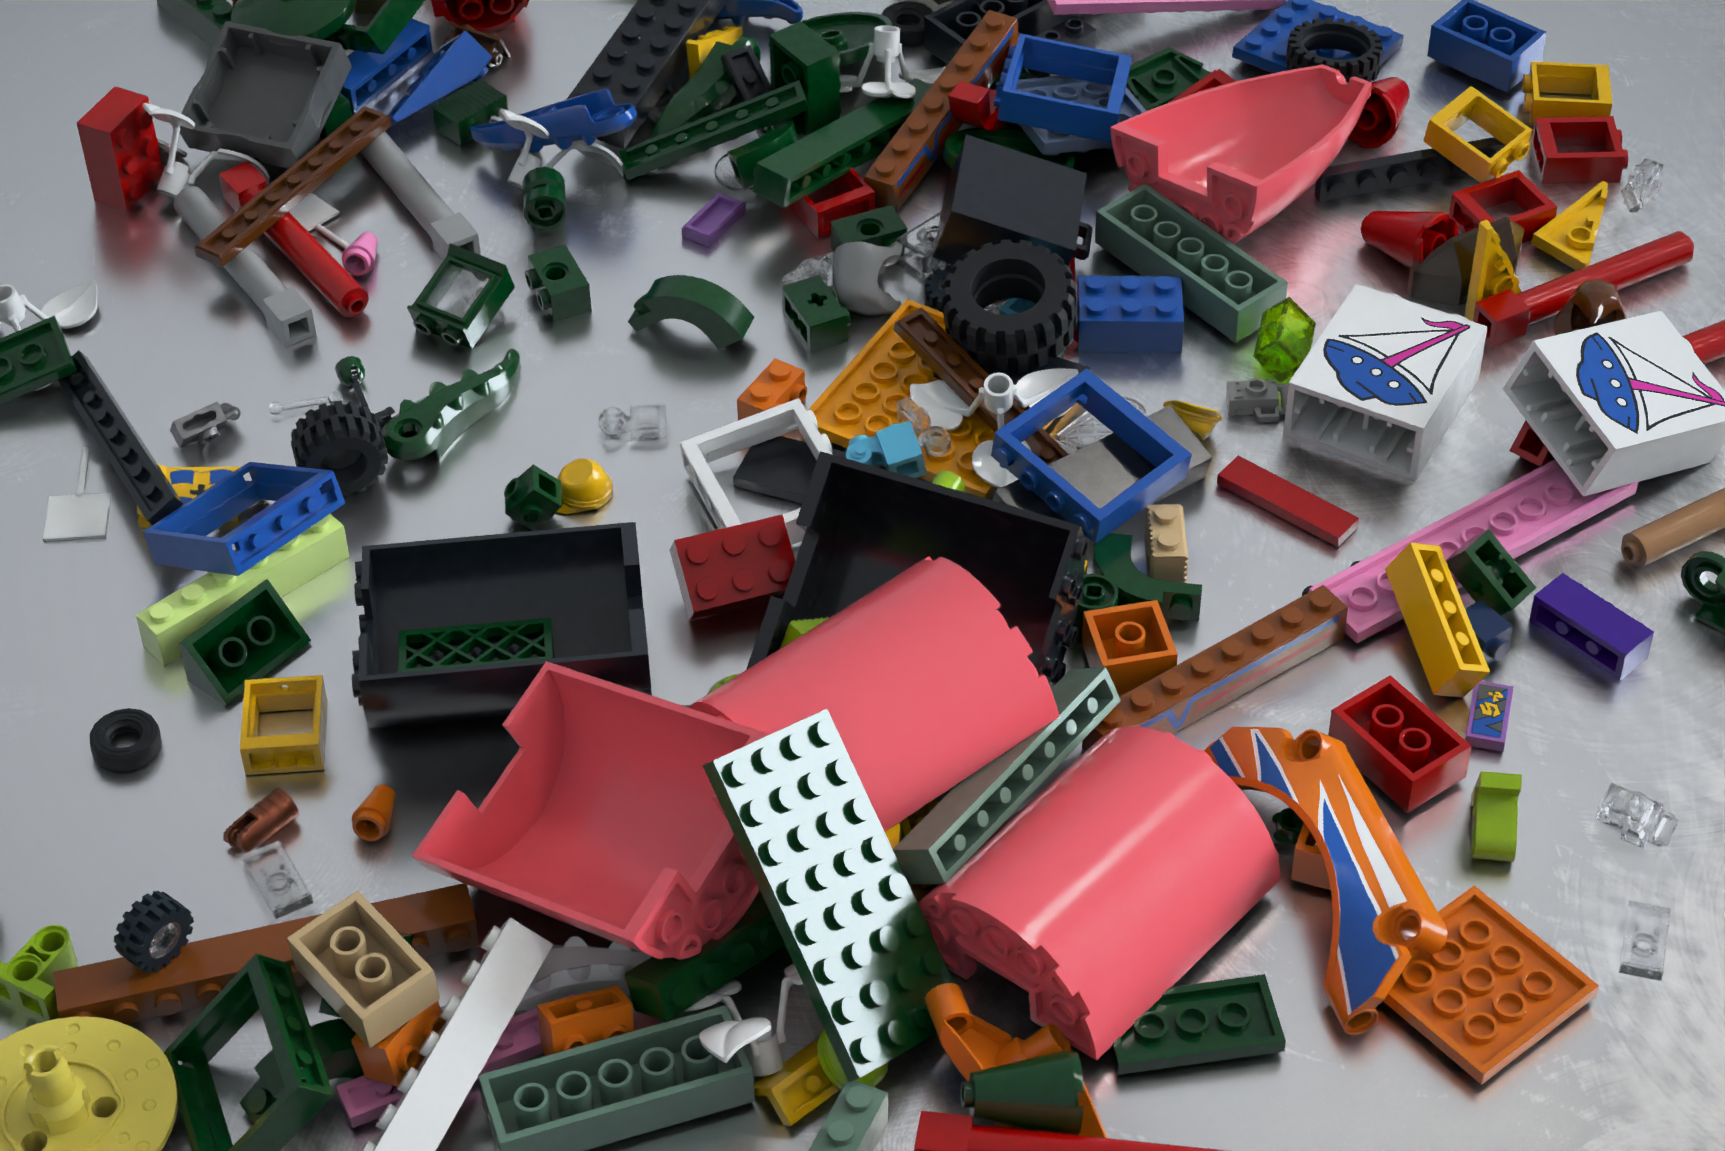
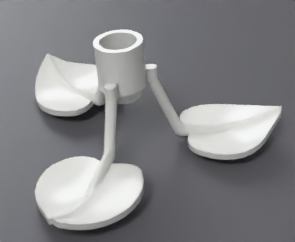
M888 25L877 26L874 31V43H869V51L858 77L839 74L841 82L840 92H850L852 87L861 86L873 55H876L877 61L885 63V83H865L862 85V92L865 95L878 98L893 96L906 99L913 98L916 95L915 87L909 83H891V62H895L896 56L898 57L901 69L899 78L906 81L917 78L932 86L946 67L907 71L902 53V44L900 43V28Z
M149 103L142 104V108L149 115L158 120L169 122L173 128L171 145L157 138L159 152L169 153L167 165H165L156 189L159 193L175 199L178 193L186 188L187 183L194 185L196 178L214 159L222 160L233 166L248 161L267 180V183L269 182L270 176L267 170L258 161L245 154L220 148L218 151H211L190 175L188 173L189 167L176 162L175 155L185 158L187 156L185 151L177 148L180 126L193 129L195 123L176 111Z
M500 109V117L491 116L489 122L494 123L504 120L511 127L524 131L526 135L524 148H521L520 156L507 180L514 187L523 190L522 182L525 175L530 170L540 167L542 162L536 156L529 154L533 135L547 139L549 132L546 128L527 117ZM583 140L573 141L568 149L561 150L545 166L552 168L570 150L576 149L589 158L615 168L622 177L625 174L622 167L623 163L615 153L596 143L588 146Z
M93 279L61 293L49 300L41 311L29 303L25 295L19 296L13 285H0V324L3 322L6 325L13 326L15 332L21 330L19 323L24 320L25 308H27L41 320L55 315L62 329L82 325L90 320L96 312L98 304L97 284ZM50 384L45 385V386H43V387H41V388H38V389H36V390H41V389H43V388L49 386Z
M1067 368L1040 370L1025 375L1016 385L1013 384L1012 379L1008 375L993 373L985 379L984 388H979V394L970 407L943 380L924 384H911V402L917 416L925 425L937 431H953L961 426L963 416H972L984 399L986 408L992 413L997 414L999 430L1004 426V413L1011 408L1013 398L1021 408L1027 406L1030 408L1078 375V370ZM1069 408L1067 411L1059 415L1057 418L1065 415L1071 408ZM993 440L982 442L974 450L972 465L976 475L981 480L1000 489L1018 480V478L1006 468L1000 467V463L991 456ZM1025 440L1021 442L1031 451L1030 446L1026 443Z
M794 963L784 970L787 977L783 978L781 983L776 1032L771 1031V1022L766 1018L753 1017L742 1020L730 996L742 989L741 983L736 979L729 981L686 1009L685 1011L700 1010L718 1002L728 1006L733 1020L715 1024L700 1032L699 1038L703 1047L712 1055L727 1063L744 1046L753 1070V1076H766L783 1069L784 1062L779 1044L787 1041L784 1029L788 993L792 985L803 984Z

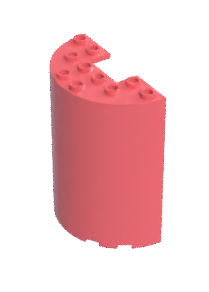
M930 556L919 561L690 706L691 709L768 733L769 735L828 709L884 832L1059 718L1057 705L1045 674L1039 676L1035 666L1028 659L1027 656L1032 654L1033 651L1019 628L1014 626L1010 629L1003 615L997 610L1001 607V604L964 568L943 557L933 561Z
M546 661L502 724L520 748L489 794L477 809L464 792L457 790L412 855L419 864L431 871L657 959L674 957L681 960L690 958L701 953L702 946L712 938L719 940L726 935L742 918L760 890L703 765L769 734Z
M1124 726L1104 734L994 833L946 884H938L918 902V905L949 970L967 980L977 971V960L1029 992L1030 1019L1041 1027L1053 1023L1063 1032L1070 1045L1097 1061L1113 1045V1042L1118 1037H1121L1144 1012L1148 1011L1168 988L1172 987L1281 880L1278 861L1279 854L1274 847L1265 824L1252 803L1234 781L1213 763L1211 757L1205 751L1193 748L1182 740L1177 739L1170 732H1161L1147 727Z

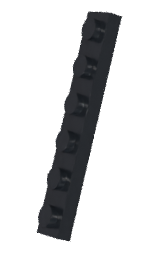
M1495 137L1468 142L1489 158L1506 146ZM1430 148L1329 166L1317 179L1314 195L1318 202L1469 176V174L1439 152Z

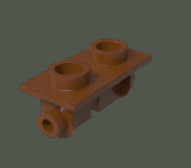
M448 22L447 25L452 35L445 38L443 45L466 30L493 56L487 66H499L502 62V56L510 58L511 55L504 44V40L499 35L492 32L486 34L476 31L467 24L457 25Z

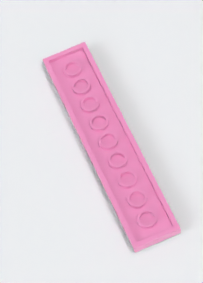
M1554 459L1309 588V592L1324 585L1348 606L1345 633L1355 643H1359L1404 618L1385 568L1409 543L1438 545L1441 547L1446 560L1467 540L1489 529L1511 557L1515 559L1634 495L1638 482L1583 497ZM1451 573L1456 588L1459 589L1463 587L1455 578V576Z

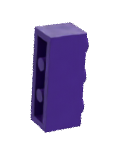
M1564 573L1537 592L1533 598L1529 622L1617 680L1621 681L1648 658L1654 631Z

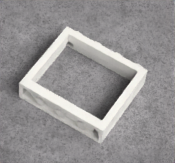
M799 398L680 442L683 466L718 529L739 525L741 522L710 469L708 462L797 429L816 460L820 451L829 454L833 453L828 436L825 433L820 434L818 431V423L811 409L806 411ZM801 508L783 514L791 545L801 542L805 531L796 524Z

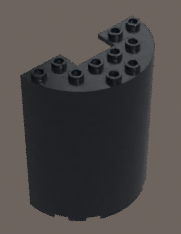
M820 451L796 524L805 531L793 570L783 599L773 596L770 598L747 669L780 649L785 632L792 620L797 621L800 619L802 621L806 619L808 621L810 618L812 620L815 618L819 620L821 617L823 619L826 617L830 618L919 561L930 556L933 561L943 557L958 564L974 576L1001 604V607L997 610L1003 615L1010 629L1014 626L1019 628L1033 651L1032 654L1027 656L1028 659L1035 666L1039 676L1045 674L1052 689L1065 675L1066 664L1063 663L1066 650L1067 648H1073L1078 635V627L1074 626L1078 604L1083 593L1082 582L1085 556L1089 545V539L1084 538L1081 526Z
M636 522L362 546V561L355 562L357 583L354 584L356 606H363L365 614L359 615V650L352 651L354 674H352V690L354 698H358L359 706H363L365 718L370 729L509 716L546 661L652 695ZM551 618L553 658L397 673L398 631ZM544 632L528 633L524 637L534 641ZM490 636L486 641L495 645L503 637ZM463 639L451 640L447 644L457 648L465 641ZM424 642L407 644L408 647L417 652L427 645ZM513 644L505 651L515 655L523 648ZM475 647L467 654L476 659L485 651ZM438 650L428 658L438 662L446 654ZM533 654V655H532L531 657H529V658L539 657V656ZM495 657L491 661H499L500 659ZM456 661L454 664H462V663L459 662V661ZM418 664V665H417L416 667H414V668H420V667H423V666H421L420 664Z

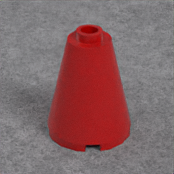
M1389 77L1372 82L1371 96L1367 99L1360 117L1347 140H1353L1360 144L1359 147L1365 149L1378 148L1386 144L1395 135L1410 97L1408 85L1397 77Z
M1372 211L1363 219L1360 228L1364 242L1409 270L1417 262L1421 264L1432 251L1444 242L1458 235L1456 221L1450 219V215L1444 212Z

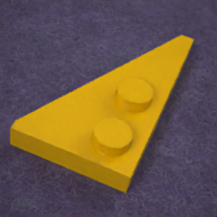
M725 26L723 31L714 30L706 33V35L698 36V41L689 39L686 42L690 79L701 66L716 42L719 41L733 45L743 34V27Z
M1602 181L1533 234L1531 244L1576 271L1589 266L1608 194V183Z
M1488 220L1479 222L1465 316L1472 322L1476 302L1511 289L1515 294L1522 292L1519 287V279L1513 273L1514 268L1508 255L1499 244L1501 240Z

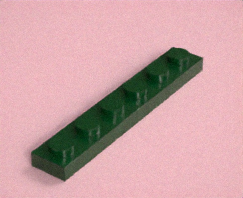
M800 80L620 150L619 154L623 163V171L628 180L643 176L650 171L668 164H674L681 159L704 152L709 148L735 140L742 135L809 110L803 86Z

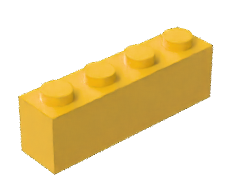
M1409 543L1385 568L1433 695L1464 697L1490 673V670L1441 547L1438 545Z

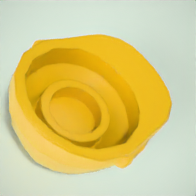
M1170 400L1163 404L1165 408L1170 405L1200 442L1204 441L1214 430L1216 424L1222 420L1219 411L1179 400Z
M586 458L575 459L564 466L557 479L561 481L562 507L556 511L559 514H574L596 510L612 498L613 484L611 478L602 466L593 460Z

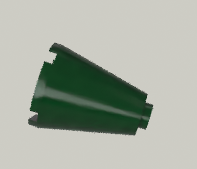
M1065 1050L971 1072L969 1081H962L961 1084L962 1108H969L970 1116L1033 1131L1079 1135L1083 1119V1106H1078V1091H1084L1079 1055L1077 1052Z

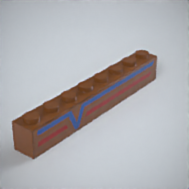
M989 10L864 175V181L875 191V207L882 208L892 205L898 213L943 152L947 137L957 132L963 125V123L958 122L953 117L948 95L960 81L986 88L991 87L992 83L1004 69L1010 45L1016 46L1019 38L1017 18Z
M1324 585L1316 588L1120 696L1121 701L1082 741V748L1085 751L1088 750L1104 734L1124 726L1147 727L1172 734L1178 732L1344 639L1348 606Z

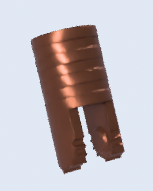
M276 788L247 810L231 826L229 825L225 832H223V841L229 843L232 847L236 846L242 849L243 852H250L271 838L274 833L281 830L283 826L285 827L291 820L295 819L299 815L298 808L285 791Z

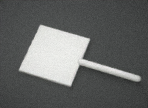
M310 193L289 211L308 232L315 228L344 249L350 245L321 225L340 213L313 193Z
M83 447L81 451L76 495L49 496L43 542L106 538L111 493L83 494L89 454L88 447Z

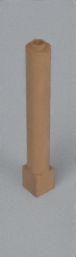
M1725 488L1625 534L1622 538L1621 553L1624 559L1633 566L1642 568L1724 529Z

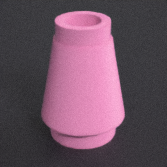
M370 232L362 233L343 251V267L348 273L361 276L373 269L378 246V239L374 234Z

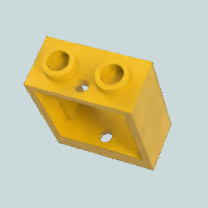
M1531 61L1529 74L1523 75L1522 93H1525L1523 112L1529 113L1530 126H1534L1535 118L1604 117L1611 114L1612 94L1609 65ZM1539 92L1591 95L1592 100L1540 97Z
M1470 86L1429 119L1423 142L1475 180L1482 183L1494 177L1499 178L1513 161H1520L1524 158L1530 149L1528 142L1532 129ZM1470 119L1506 146L1489 158L1454 133V131Z
M323 675L245 680L240 753L245 775L324 770L327 696ZM313 709L312 733L258 736L260 712Z

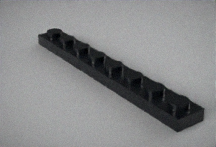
M78 350L72 356L78 372L61 378L58 382L146 520L151 525H154L180 508L183 502L88 357Z

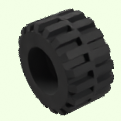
M334 401L333 405L328 406L324 403L318 405L319 409L315 411L312 409L305 413L306 418H299L296 422V429H292L291 446L296 467L333 470L340 490L345 497L352 496V492L355 491L361 493L367 490L366 486L369 484L374 485L378 481V475L384 474L386 470L385 464L388 463L386 445L375 414H370L369 409L365 406L358 408L357 403L351 401L347 404H342V401Z

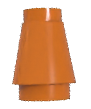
M387 785L375 786L373 791L352 814V828L359 838L366 841H377L389 832L394 800L396 798L395 791Z

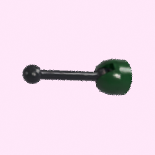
M355 356L341 359L335 366V372L339 381L347 387L353 386L360 406H365L369 409L360 387L365 378V369L362 361Z

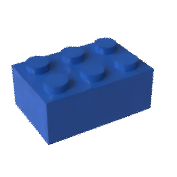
M1461 0L1431 25L1427 56L1470 77L1488 83L1497 89L1509 92L1523 79L1524 74H1529L1531 61L1542 62L1547 32L1475 0Z
M1132 275L1078 276V352L1182 353L1184 312L1181 277Z

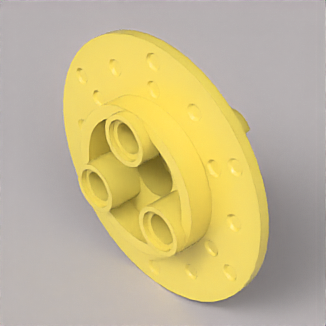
M66 1017L29 1026L0 1041V1151H161L172 1132L178 1110L177 1083L166 1055L152 1039L141 1031L121 1022L105 1018Z

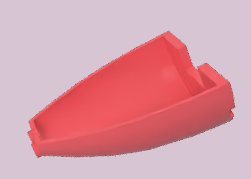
M1322 64L1244 79L1200 91L1111 126V140L1118 168L1124 166L1131 183L1128 186L1129 192L1146 183L1232 244H1235L1272 220L1317 181L1339 154L1354 129L1367 99L1371 96L1372 82L1354 76L1350 78L1348 83L1339 70Z

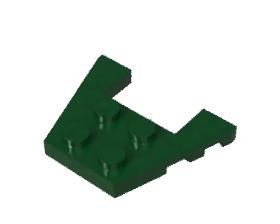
M1168 47L1132 64L1126 88L1148 111L1167 104L1211 72L1203 69V63Z

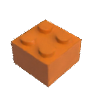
M1158 600L1083 611L1082 646L1090 668L1106 667L1119 695L1133 690L1177 665L1178 653Z

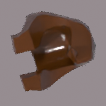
M1601 279L1586 280L1579 285L1556 316L1554 324L1555 335L1572 332L1574 329H1585L1627 319L1619 293L1614 285Z

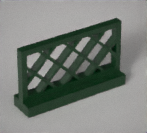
M551 618L398 631L397 673L553 658ZM544 632L534 641L524 637L528 633ZM490 636L503 637L495 645L486 641ZM463 639L465 641L457 648L447 644L451 640ZM424 642L427 644L418 652L407 646V644ZM513 644L523 648L515 655L505 651ZM475 647L485 651L476 659L467 654ZM438 650L446 654L438 662L428 658ZM533 654L539 656V657L529 658V657H531ZM495 657L500 659L499 661H491ZM456 661H459V662H461L462 664H454V663H455ZM418 664H420L421 666H423V667H420V668H414V667H416Z

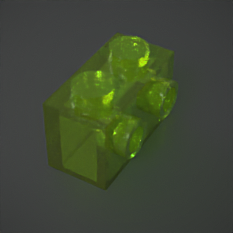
M1287 297L1263 311L1253 357L1266 372L1271 373L1280 383L1295 374L1310 352L1316 322L1290 297Z

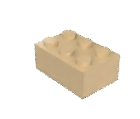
M358 890L287 938L295 968L369 1048L440 1000L434 970Z

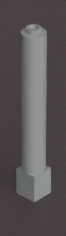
M385 131L360 151L429 234L433 241L434 250L443 261L447 256L450 243L481 255L477 231L461 212L453 213Z
M192 186L183 189L174 200L175 210L201 241L227 220L198 187ZM250 245L223 266L264 313L267 326L286 348L316 335L312 308L293 287L289 289L285 287Z

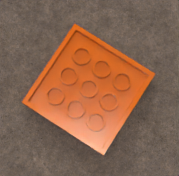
M1474 885L1438 911L1448 930L1447 940L1443 948L1435 954H1426L1412 949L1410 951L1412 958L1383 1002L1482 1085L1596 997L1599 985Z

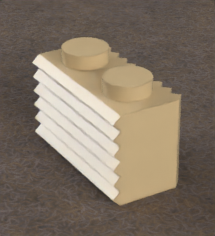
M1150 504L1146 507L1144 533L1148 577L1162 581L1186 583L1189 558L1183 506L1180 504Z

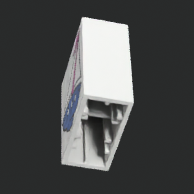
M1356 283L1289 381L1283 435L1416 481L1479 380L1488 326L1469 321L1458 314H1448L1405 300L1394 293L1381 292Z
M1662 311L1534 340L1503 387L1508 397L1583 497L1710 463L1725 443V390L1694 353L1691 344L1679 334Z

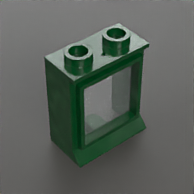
M450 243L446 258L413 305H408L407 309L414 321L413 325L420 332L426 335L432 333L440 336L453 346L460 344L473 349L515 288V285L505 264Z

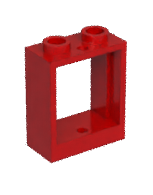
M1614 117L1535 118L1531 145L1541 184L1601 183L1602 181L1606 183H1620L1622 169H1627L1628 151L1622 148V131L1617 129ZM1604 145L1606 152L1558 153L1556 146Z
M853 168L848 173L826 184L833 183L843 194L814 204L806 195L788 205L790 210L818 239L830 235V221L875 209V191Z
M1517 170L1502 175L1499 178H1493L1453 192L1449 218L1454 219L1457 223V228L1462 233L1478 228L1479 222L1488 220L1491 223L1495 221L1485 211L1486 209L1514 200L1525 212L1509 217V219L1525 229L1523 244L1531 241L1536 231L1556 217L1557 206L1521 171Z

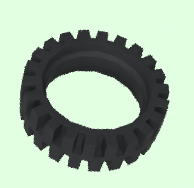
M1317 18L1313 19L1312 23L1309 21L1302 22V26L1297 25L1294 27V31L1290 32L1286 51V67L1289 70L1323 64L1339 70L1348 83L1350 78L1354 76L1371 82V80L1375 81L1379 74L1383 43H1381L1380 36H1376L1377 33L1375 31H1368L1367 26L1361 25L1357 27L1358 22L1350 21L1345 23V19L1338 18L1337 22H1334L1332 18H1325V21L1322 22ZM1338 49L1350 52L1358 57L1347 60L1329 59L1309 51Z

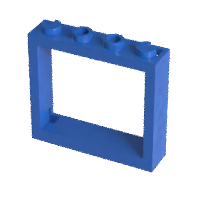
M1019 34L1016 46L1010 45L1008 58H1006L999 87H997L994 106L999 107L997 120L1112 143L1110 127L1118 124L1132 56ZM1026 68L1112 86L1107 109L1017 91L1022 69Z
M1087 368L997 430L994 434L991 456L1000 463V467L1006 468L1018 478L1026 489L1032 490L1044 500L1052 511L1059 513L1068 522L1080 525L1083 534L1094 544L1098 543L1185 479L1192 456L1188 450ZM1077 403L1156 467L1100 509L1021 443Z
M249 462L142 533L155 564L239 576L345 504V500L333 470ZM249 472L252 481H245L243 475ZM261 499L276 501L222 538L207 536ZM232 544H234L236 548L234 551L231 546Z

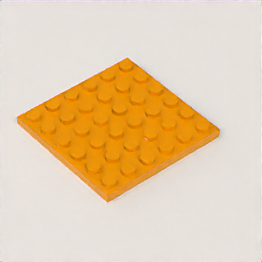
M906 299L808 410L811 409L816 417L819 433H825L830 442L844 448L849 447V441L855 436L866 435L872 437L876 435V431L885 429L892 424L911 421L923 453L927 475L920 476L919 478L932 482L940 471H951L963 480L966 493L990 499L998 488L984 482L976 475L972 465V456L974 450L982 442L994 440L995 432L975 412L970 417L963 416L962 424L958 429L953 431H937L925 425L913 408L910 385L924 384L941 379L933 377V370L893 330L895 322L922 307L944 330L945 323L943 312ZM1052 421L1042 428L1046 430Z

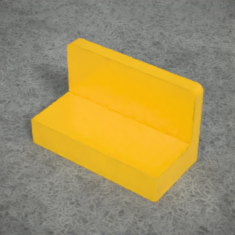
M818 1042L810 1043L785 1061L784 1067L780 1071L766 1075L754 1083V1095L767 1096L783 1125L792 1126L841 1090L829 1080L820 1065L817 1049Z

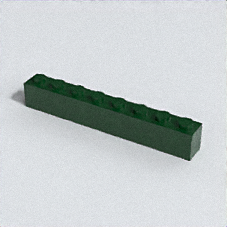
M914 78L906 82L913 85L916 89V95L913 98L901 99L893 96L877 98L757 162L753 172V192L785 208L848 173L851 168L855 169L877 157L931 88V85Z

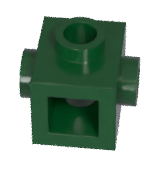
M534 464L518 478L512 479L504 491L505 514L513 521L521 523L531 530H535L544 521L550 520L556 511L562 507L561 481Z

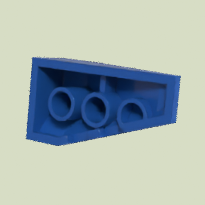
M466 30L442 45L419 72L418 75L420 77L406 90L410 96L405 95L388 114L391 126L461 88L470 81L477 82L478 79H482L489 70L486 65L493 56Z

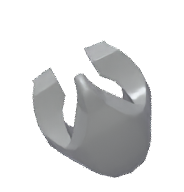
M858 241L844 243L837 247L832 255V271L839 304L845 306L849 312L867 317L894 314L900 307L901 301H896L889 293L880 289L877 279L885 273L886 266L896 264L901 256L903 244L895 241L890 247H883Z

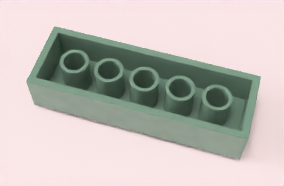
M1146 183L1096 211V244L1141 276L1181 277L1183 306L1235 343L1285 313L1288 281Z
M720 1006L478 1075L482 1104L497 1151H585L754 1102L753 1070L744 1047L740 1048L727 1063H724L708 1052L700 1042V1032L715 1024L733 1020L728 1006Z

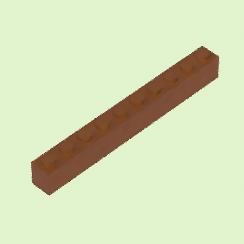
M462 883L370 903L396 931L414 935L412 946L423 959L480 946L476 919L467 884ZM322 914L187 943L186 946H181L179 949L181 953L177 958L173 956L168 966L161 965L160 970L156 972L152 970L150 973L144 972L124 957L53 972L59 1017H98L118 1021L123 1024H131L143 1019L172 1015L180 1011L207 1006L255 954L289 963L297 987L307 984L309 982L295 968L287 938Z

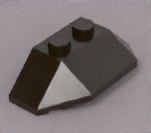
M1504 217L1490 224L1501 240L1499 244L1508 255L1514 268L1513 273L1516 275L1525 229L1509 218ZM1478 228L1450 238L1432 251L1421 264L1417 262L1409 271L1406 294L1413 299L1453 306L1467 303Z

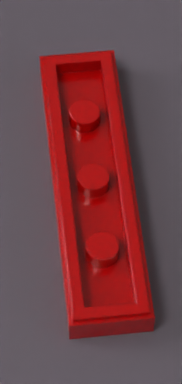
M1239 455L1217 476L1218 485L1336 547H1339L1358 528V517Z

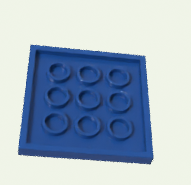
M1287 0L1233 46L1232 57L1271 73L1288 71L1289 69L1286 67V51L1290 32L1294 31V27L1297 25L1302 26V22L1309 21L1312 23V20L1317 18L1322 22L1325 21V18H1332L1334 22H1337L1338 18L1345 19V23L1355 21L1358 22L1357 27L1365 25L1368 27V31H1375L1377 33L1376 36H1380L1381 43H1383L1381 64L1402 46L1404 35L1393 31L1389 27L1368 22L1363 17L1339 11L1334 6L1324 5L1313 0ZM1338 49L1309 51L1329 59L1347 60L1358 57L1350 52Z

